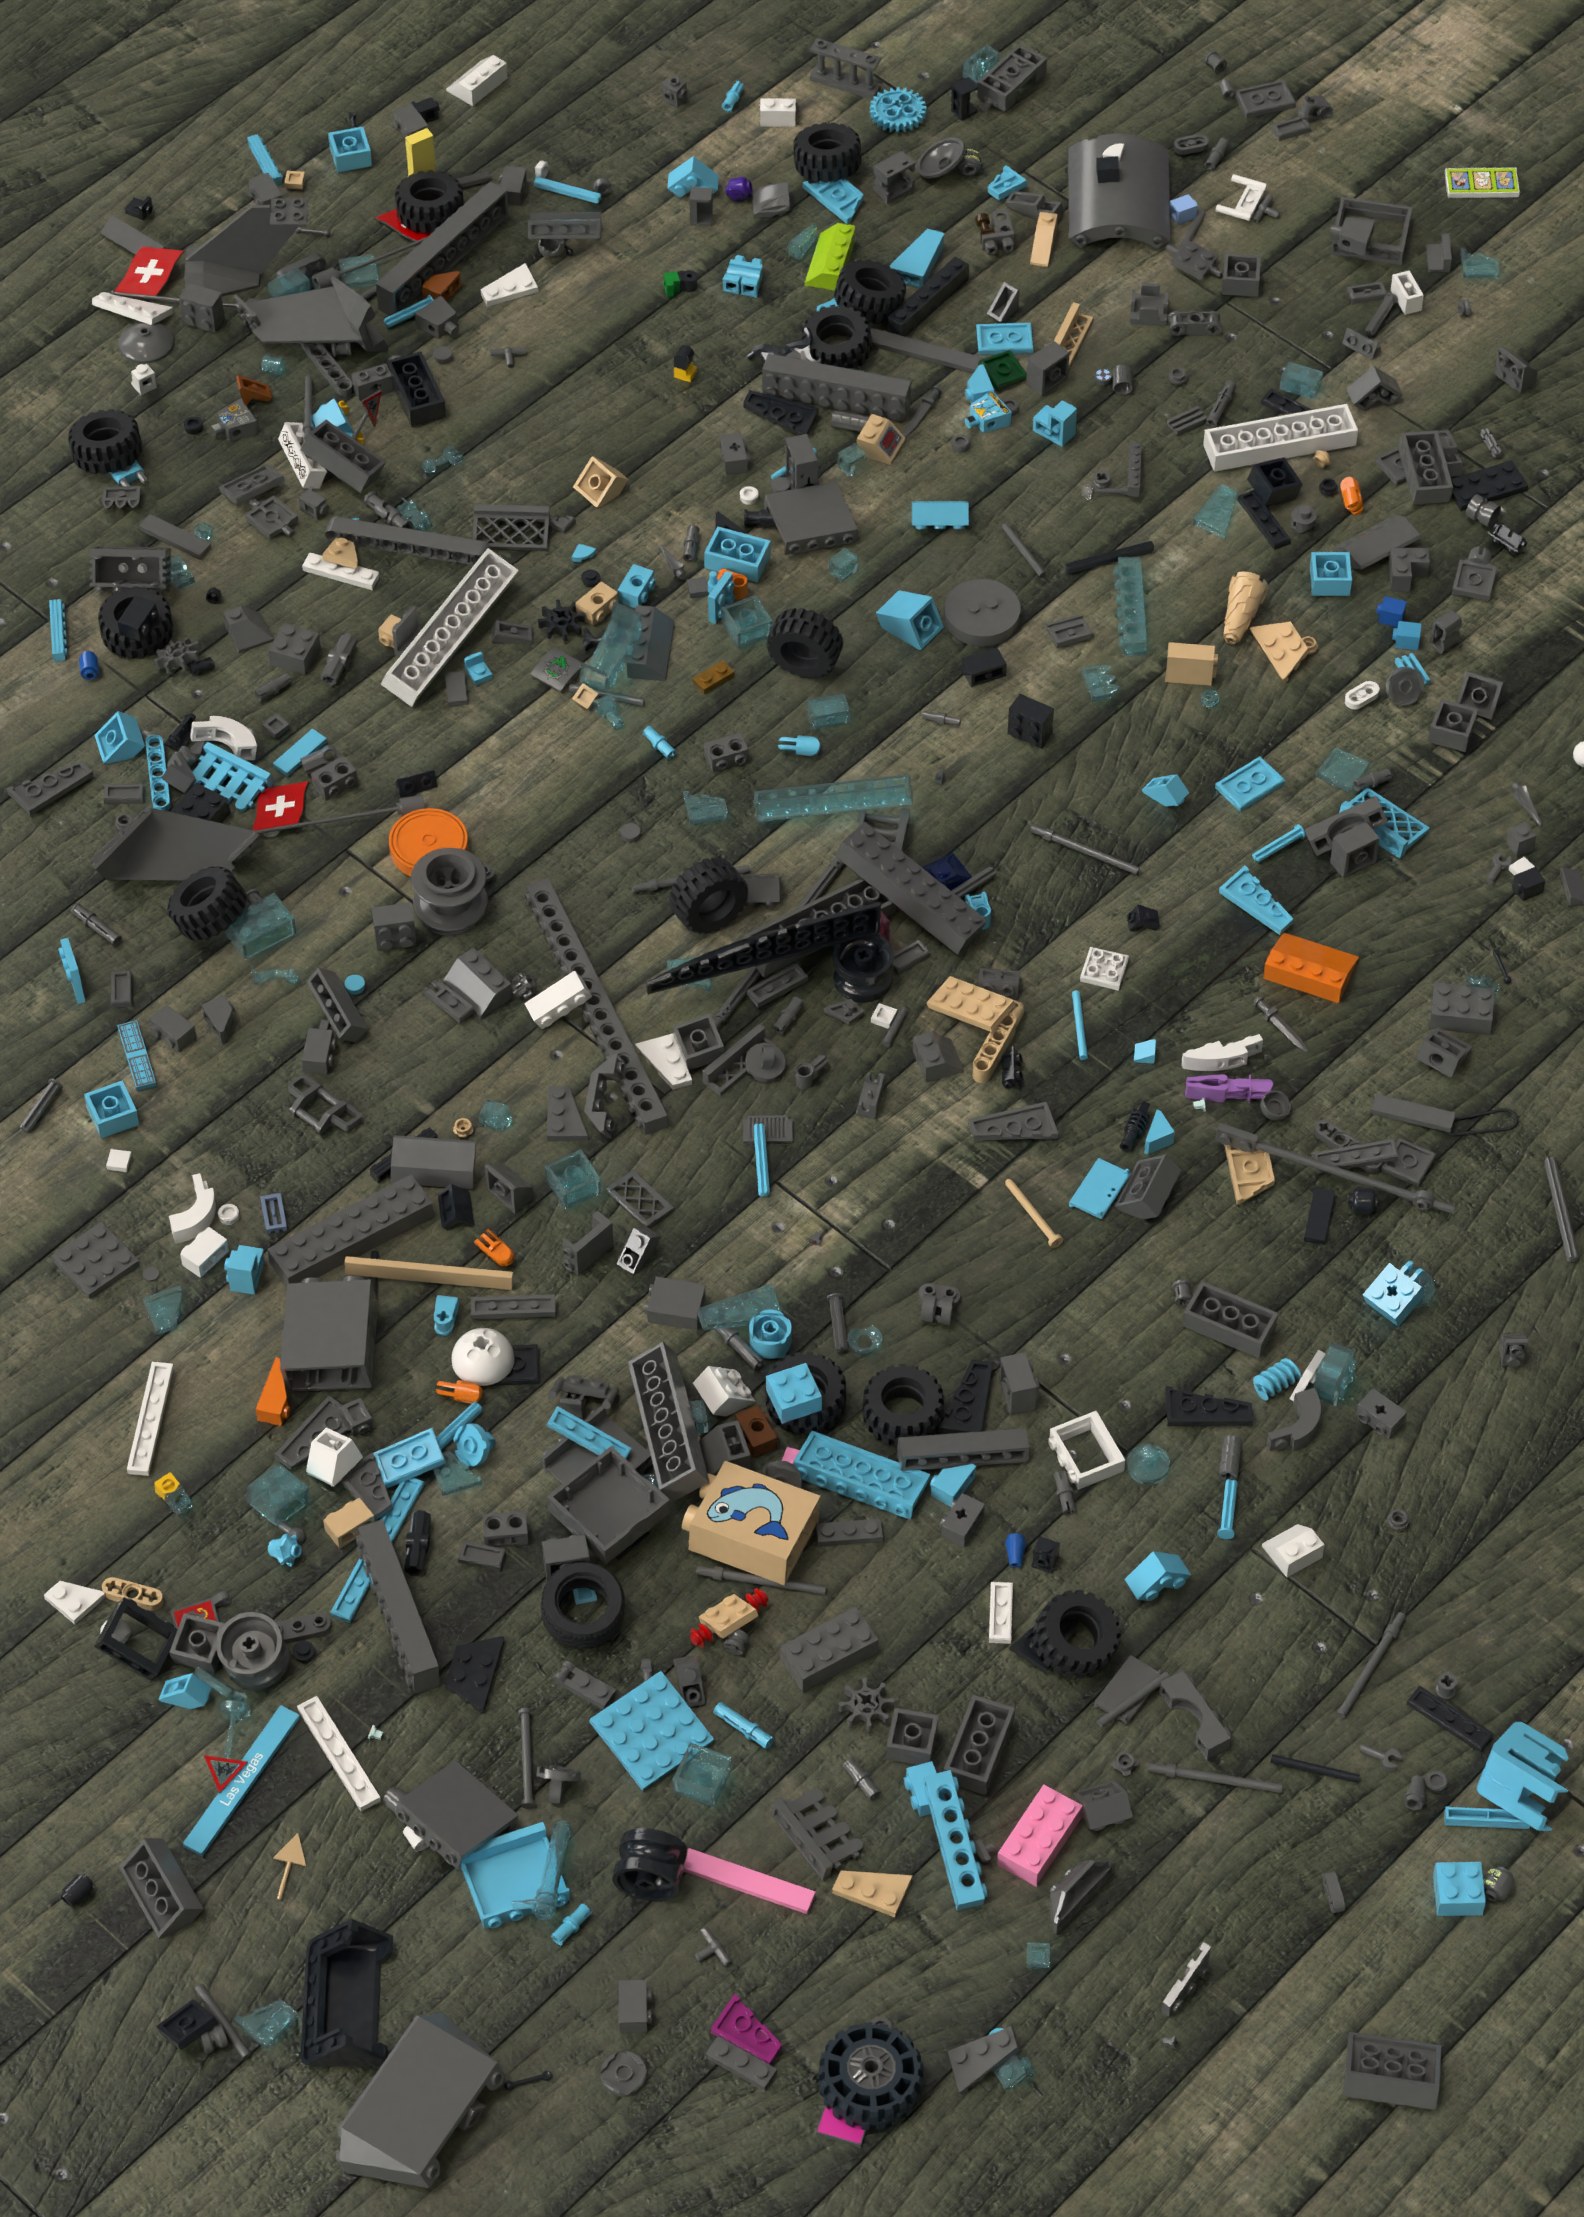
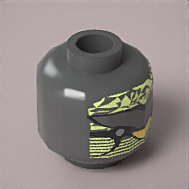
M965 149L963 159L958 164V169L962 174L971 176L979 172L981 156L976 150Z
M1503 1867L1491 1868L1483 1879L1485 1897L1493 1902L1496 1900L1504 1901L1515 1885L1513 1874Z

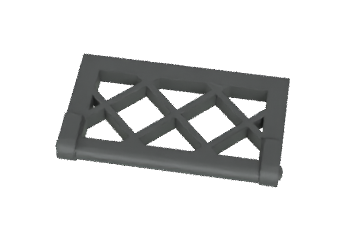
M634 1170L609 1185L605 1190L647 1228H651L662 1218L674 1211V1207ZM633 1179L638 1185H627V1183ZM618 1189H625L624 1197L620 1196L616 1191ZM627 1190H639V1197H626ZM641 1190L646 1191L652 1198H641ZM627 1201L638 1202V1209H634ZM640 1202L653 1203L652 1210L640 1209ZM655 1203H659L663 1209L655 1210ZM641 1214H650L652 1217L646 1220Z

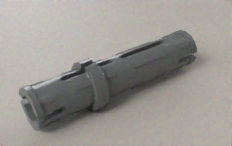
M1227 381L1223 390L1218 393L1217 401L1206 419V424L1209 427L1214 428L1217 426L1227 404L1231 402L1232 394L1236 389V384L1233 381Z
M80 903L73 906L71 913L81 919L86 927H91L113 946H117L121 942L122 936L98 919L93 911L89 912Z
M719 1319V1322L717 1321L713 1325V1329L724 1338V1342L727 1345H731L753 1370H758L756 1366L759 1368L763 1366L764 1360L740 1338L737 1330H733L723 1319Z

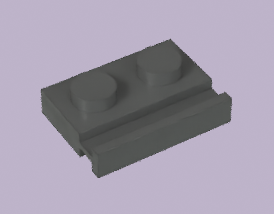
M1082 614L1047 623L1046 626L1056 648L1092 639V632L1086 620L1083 619Z

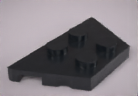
M503 1636L456 1646L445 1686L449 1691L459 1695L460 1699L464 1702L472 1704L482 1714H484L504 1645Z

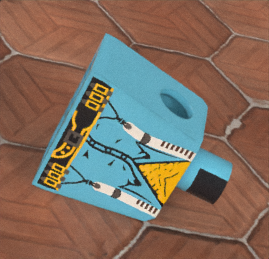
M990 391L970 405V416L965 418V424L969 429L977 425L983 433L1010 426L1011 411L993 391Z

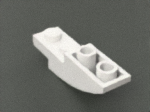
M1258 1034L1248 1036L1235 1043H1229L1224 1047L1220 1041L1208 1043L1203 1047L1191 1049L1183 1053L1181 1066L1183 1069L1195 1071H1219L1246 1065L1249 1056L1262 1052L1263 1039Z

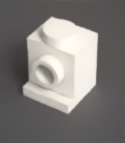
M140 364L135 370L131 371V384L140 395L157 388L155 373L148 364ZM145 381H147L148 384H146V385L143 386L142 383L145 382Z

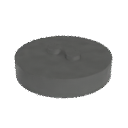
M989 579L969 580L959 584L948 594L944 607L945 625L955 638L966 644L974 646L996 645L1009 639L1018 629L1021 611L1020 601L1012 589L1000 582Z

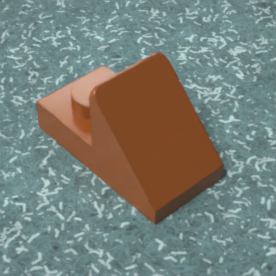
M241 375L236 376L239 391L246 406L252 398L267 403L272 399L269 385Z

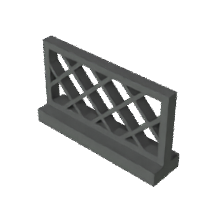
M474 504L472 539L477 540L481 535H484L488 539L486 542L491 546L492 550L547 551L550 521L549 506ZM478 521H487L489 524L482 529L478 525ZM499 521H505L508 525L500 529L496 524ZM518 522L527 524L521 530L515 526ZM537 522L545 523V526L540 530L533 525ZM493 527L498 532L491 537L486 531ZM512 527L517 533L509 537L505 532ZM529 528L535 532L530 538L524 534ZM501 535L507 540L503 544L495 541ZM521 536L525 542L516 544L514 540ZM539 536L544 540L543 545H535L532 541Z

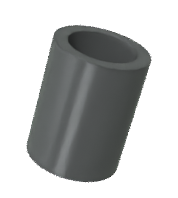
M1228 79L1221 81L1219 86L1225 99L1233 98L1235 91L1231 81Z

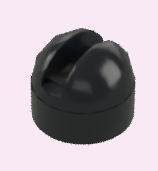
M216 587L210 588L206 594V600L211 604L219 603L222 597L221 590Z

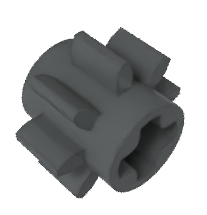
M520 973L512 980L514 984L511 985V988L517 997L524 996L527 999L536 991L534 989L536 982L529 974L524 976L523 973Z

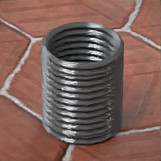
M1118 365L1113 369V390L1117 394L1125 395L1133 390V370L1128 365Z

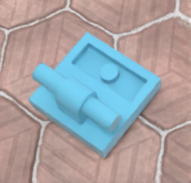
M716 571L709 573L708 592L710 594L708 596L709 622L714 624L717 623L719 618L724 616L728 605H732L735 598L733 594V573L728 571L723 574L720 580L717 579Z

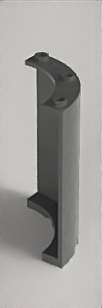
M1130 134L1099 135L1097 139L1090 141L1085 139L1068 148L1069 239L1082 248L1097 240L1121 237L1136 239L1159 249L1170 241L1168 149L1155 141L1142 140L1140 136ZM1115 144H1124L1121 161H1118L1119 182L1098 183L1096 159L1103 157V153L1108 147Z

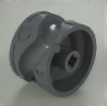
M258 1612L238 1614L227 1621L218 1634L216 1641L218 1657L229 1678L239 1687L249 1690H261L275 1684L285 1674L289 1664V1649L278 1625L267 1615Z

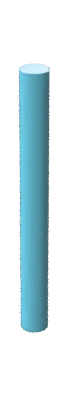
M1076 990L1072 992L1079 1057L1081 1060H1086L1088 1055L1080 992Z

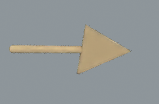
M298 1833L273 1857V1859L287 1862L277 1896L279 1900L282 1898L291 1864L306 1866Z

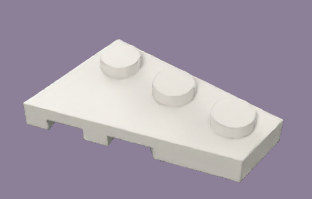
M525 263L482 288L481 296L488 307L537 293L538 287Z
M673 1034L635 1044V1050L646 1058L647 1063L658 1071L660 1077L673 1090L692 1085V1078Z

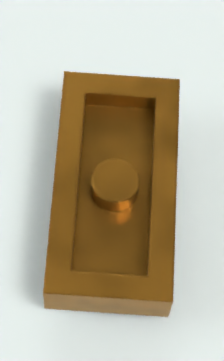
M722 660L693 677L692 682L703 694H706L735 677V671Z

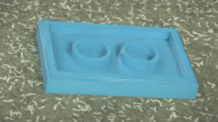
M1031 323L976 324L978 355H996L1007 350H1011L1013 354L1033 353Z
M1259 756L1217 782L1215 789L1241 812L1283 786L1285 779Z
M433 1428L373 1453L386 1489L446 1463Z

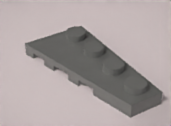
M80 760L59 768L58 772L52 774L45 773L40 775L41 778L34 781L29 779L22 782V785L18 787L10 786L6 789L7 793L31 816L92 778L93 771Z
M1047 1102L968 1119V1126L974 1140L1056 1139L1059 1136Z
M328 1395L275 1453L274 1458L292 1470L309 1458L311 1442L325 1428L343 1436L350 1432L351 1426L341 1410L343 1405Z

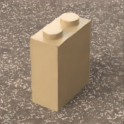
M1169 642L1165 682L1211 686L1212 678H1216L1217 667L1213 665L1217 666L1218 654H1214L1215 646Z

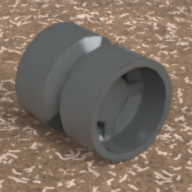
M1476 494L1467 506L1466 516L1473 520L1479 519L1481 524L1491 527L1499 516L1501 506L1492 501L1487 503L1486 498Z
M924 1294L921 1321L933 1323L934 1320H937L939 1324L950 1325L954 1298L941 1297L937 1299L936 1296ZM937 1306L942 1307L941 1313H936Z

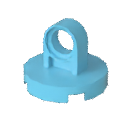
M473 1423L460 1426L454 1436V1442H457L455 1454L465 1466L483 1464L487 1460L489 1451L496 1444V1440L489 1432H485L482 1427Z

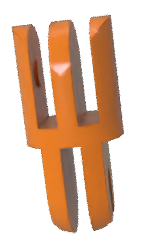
M1346 477L1340 484L1346 509L1351 511L1352 514L1358 515L1364 508L1360 487L1355 478Z

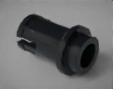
M211 657L197 662L192 661L189 664L190 673L196 676L201 672L215 668Z

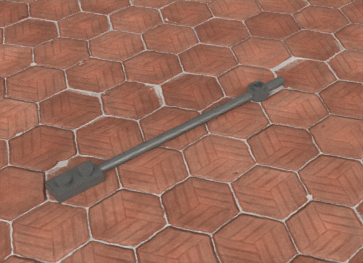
M1222 1123L1218 1125L1214 1141L1220 1142L1223 1145H1229L1253 1154L1255 1149L1349 1179L1412 1200L1413 1204L1420 1210H1429L1433 1207L1451 1214L1454 1211V1205L1435 1200L1434 1195L1428 1191L1419 1190L1414 1193L1258 1141V1135Z

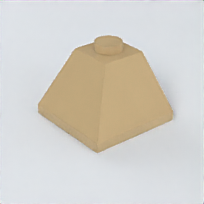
M592 456L573 488L594 506L600 508L619 496L629 479L617 469Z

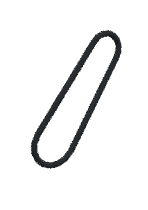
M1501 1108L1457 1117L1454 1121L1507 1111L1513 1114L1515 1123L1505 1128L1445 1133L1451 1136L1510 1130L1517 1126L1518 1116L1510 1109Z

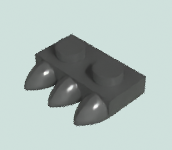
M140 486L103 487L102 504L106 509L115 505L120 509L125 505H130L134 509L137 505H140Z

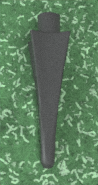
M659 545V549L669 566L673 579L676 577L680 580L684 579L686 576L683 571L685 565L672 556L663 545Z
M197 741L189 749L195 759L192 765H195L196 761L200 763L199 758L201 755L203 756V747L207 741Z
M1515 782L1512 785L1515 791L1512 797L1531 815L1538 826H1542V821L1533 805L1527 786L1521 787L1519 782Z

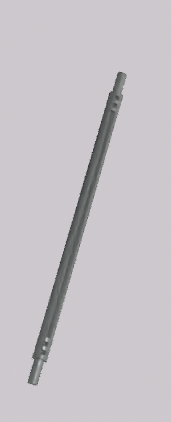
M835 857L796 909L817 900L843 867L844 863L840 859ZM756 966L748 971L714 1016V1023L717 1029L726 1022L746 995L747 990L753 986L761 975Z

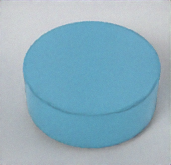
M350 975L345 980L346 991L352 995L362 993L365 989L363 977L360 975Z

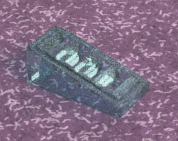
M811 224L787 244L788 256L798 260L802 259L817 238L816 224Z

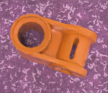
M724 568L720 569L717 579L720 580L726 571L733 573V594L735 599L746 598L748 596L747 577Z

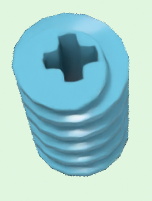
M1283 1358L1280 1362L1275 1363L1274 1366L1269 1367L1267 1371H1262L1260 1375H1256L1253 1378V1384L1259 1397L1266 1401L1268 1400V1395L1274 1397L1275 1391L1280 1393L1282 1391L1281 1387L1284 1389L1288 1388V1383L1294 1384L1295 1379L1300 1380L1302 1376L1298 1367L1290 1359Z

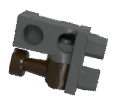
M1008 209L992 211V228L988 226L990 223L988 214L981 213L975 217L976 225L981 228L980 243L982 251H986L988 255H995L997 249L1002 248L1006 253L1013 252L1015 233ZM1003 215L1004 220H998L997 217Z

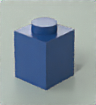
M1385 596L1382 604L1379 603L1377 607L1378 623L1398 627V622L1404 619L1407 601Z

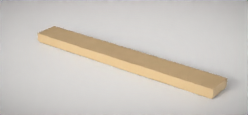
M348 1256L345 1258V1275L512 1290L513 1272Z

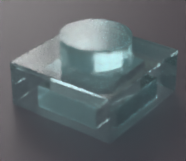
M1027 1942L1026 1967L1049 1968L1050 1943Z

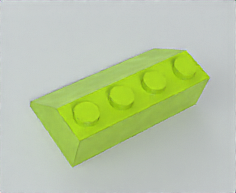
M837 223L820 233L805 280V286L835 290L840 271L849 263L853 251L856 233L855 225Z

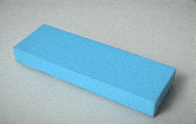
M311 729L273 763V768L288 777L302 765L300 758L318 751L327 743V738Z

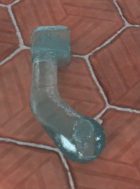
M292 968L288 969V971L271 969L261 973H257L255 969L251 970V973L254 975L253 981L256 983H261L274 977H286L285 980L289 984H296L298 980V974H294L295 971Z

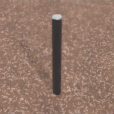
M1272 1754L1270 1761L1273 1764L1358 1783L1360 1774Z

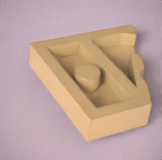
M336 538L324 551L322 560L357 569L358 560L354 542L347 541L345 538Z

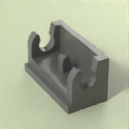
M867 1073L856 1116L876 1119L884 1090L885 1074L879 1073L877 1079H872L871 1073Z

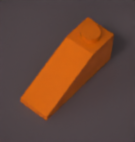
M276 1357L257 1404L256 1415L257 1421L282 1426L284 1419L289 1417L290 1406L287 1403L284 1379L280 1370V1358Z

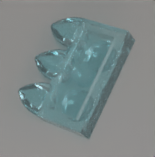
M1096 665L1081 668V675L1092 702L1108 699L1111 694L1119 689L1118 685L1110 684L1115 679V676L1106 674L1111 670V666Z

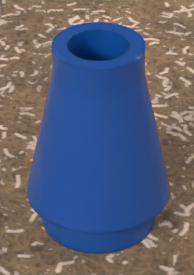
M1009 1534L1007 1540H1005L1009 1566L1011 1567L1022 1566L1027 1542L1022 1534Z

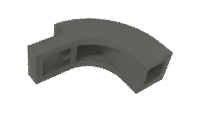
M1315 1388L1295 1393L1293 1406L1299 1419L1289 1427L1268 1433L1267 1446L1270 1451L1280 1450L1290 1445L1294 1452L1306 1446L1314 1438L1318 1430L1321 1414V1403Z

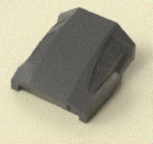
M788 181L753 189L754 218L781 216L789 211Z

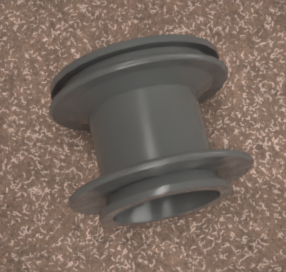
M441 848L425 854L414 865L411 873V885L415 892L413 907L418 920L428 930L441 935H459L474 929L483 920L488 907V894L484 887L486 883V870L477 856L460 848Z

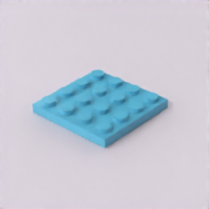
M662 1671L599 1712L589 1721L642 1791L714 1742V1738Z

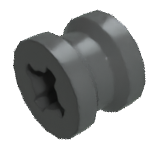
M737 1629L728 1635L729 1638L724 1641L723 1648L732 1655L741 1656L745 1651L744 1645L748 1644L750 1637L742 1630Z

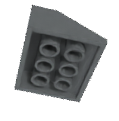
M1349 2032L1342 2096L1436 2110L1440 2084L1441 2045Z

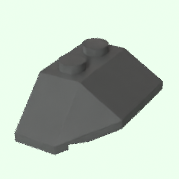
M1087 1860L1079 1862L1075 1868L1070 1867L1060 1883L1056 1882L1050 1890V1910L1054 1934L1057 1935L1114 1874L1115 1862L1112 1860Z

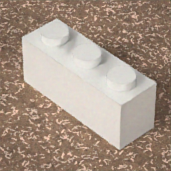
M573 971L527 1001L525 1005L533 1021L541 1029H544L560 1017L567 1015L577 1006L584 1004L592 995L584 980L576 971Z

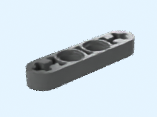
M1320 1120L1315 1125V1136L1332 1149L1362 1144L1328 1120ZM1342 1138L1346 1142L1344 1144H1337L1335 1139ZM1382 1163L1359 1167L1370 1174H1376L1380 1172Z

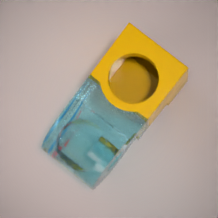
M171 1472L154 1482L156 1494L164 1499L177 1516L193 1507L189 1496Z

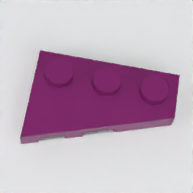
M736 1994L733 1995L711 2028V2034L720 2036L769 2065L772 2064L782 2049V2044L765 2025H762L756 2019L754 2013L745 2007Z

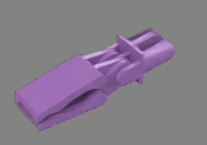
M1226 1075L1187 1077L1185 1095L1186 1098L1202 1100L1204 1098L1206 1101L1225 1102L1229 1098L1248 1099V1103H1250V1099H1262L1267 1092L1272 1091L1273 1082L1270 1079H1251V1075H1249V1079H1228Z

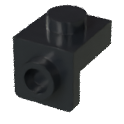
M1138 904L1127 915L1130 931H1134L1138 926L1155 931L1160 927L1157 910Z

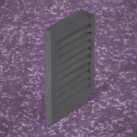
M747 1115V1120H743V1144H755L754 1125L760 1123L765 1125L766 1144L793 1143L792 1119H788V1115Z

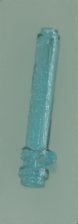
M560 1820L553 1827L541 1885L536 1892L535 1899L512 1901L513 1910L533 1908L535 1917L540 1920H549L555 1914L559 1897L558 1887L571 1833V1827L567 1821Z

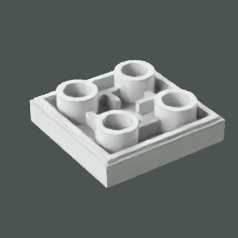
M1090 947L1080 976V982L1119 991L1129 956Z

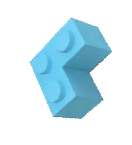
M693 156L669 173L667 189L679 198L690 192L691 187L713 188V193L718 190L719 175Z
M1063 400L1054 408L1046 405L1033 417V431L1063 447L1076 433L1077 408Z
M239 1245L237 1251H231L230 1258H226L224 1269L227 1270L226 1281L229 1282L230 1291L255 1295L265 1263L263 1249Z
M1153 1551L1125 1578V1581L1137 1600L1152 1601L1158 1597L1159 1592L1164 1587L1173 1589L1182 1587L1191 1574L1179 1555Z

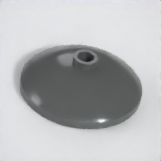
M954 137L934 143L920 156L917 162V171L925 178H938L950 173L963 159L965 153L964 143L959 138Z
M144 322L135 323L126 328L119 338V349L122 355L136 363L159 361L171 352L174 345L171 331L160 323L153 325Z

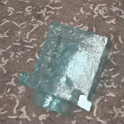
M1014 2054L1006 2062L993 2070L1004 2089L1007 2090L1011 2089L1024 2077H1033L1035 2075L1031 2069L1033 2067L1031 2061L1026 2056Z

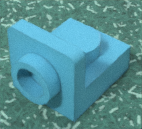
M482 652L472 654L464 659L465 671L475 686L493 679L491 671L484 662Z

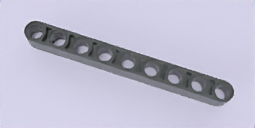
M332 517L325 531V537L332 542L336 538H345L347 541L354 542L355 546L475 565L487 548L491 550V546L484 541L341 517Z

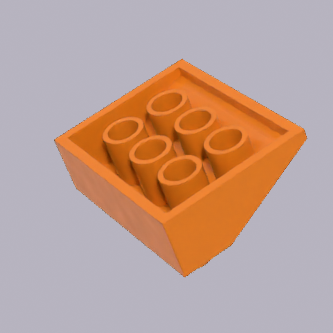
M1283 932L1265 962L1263 979L1339 1003L1359 957Z

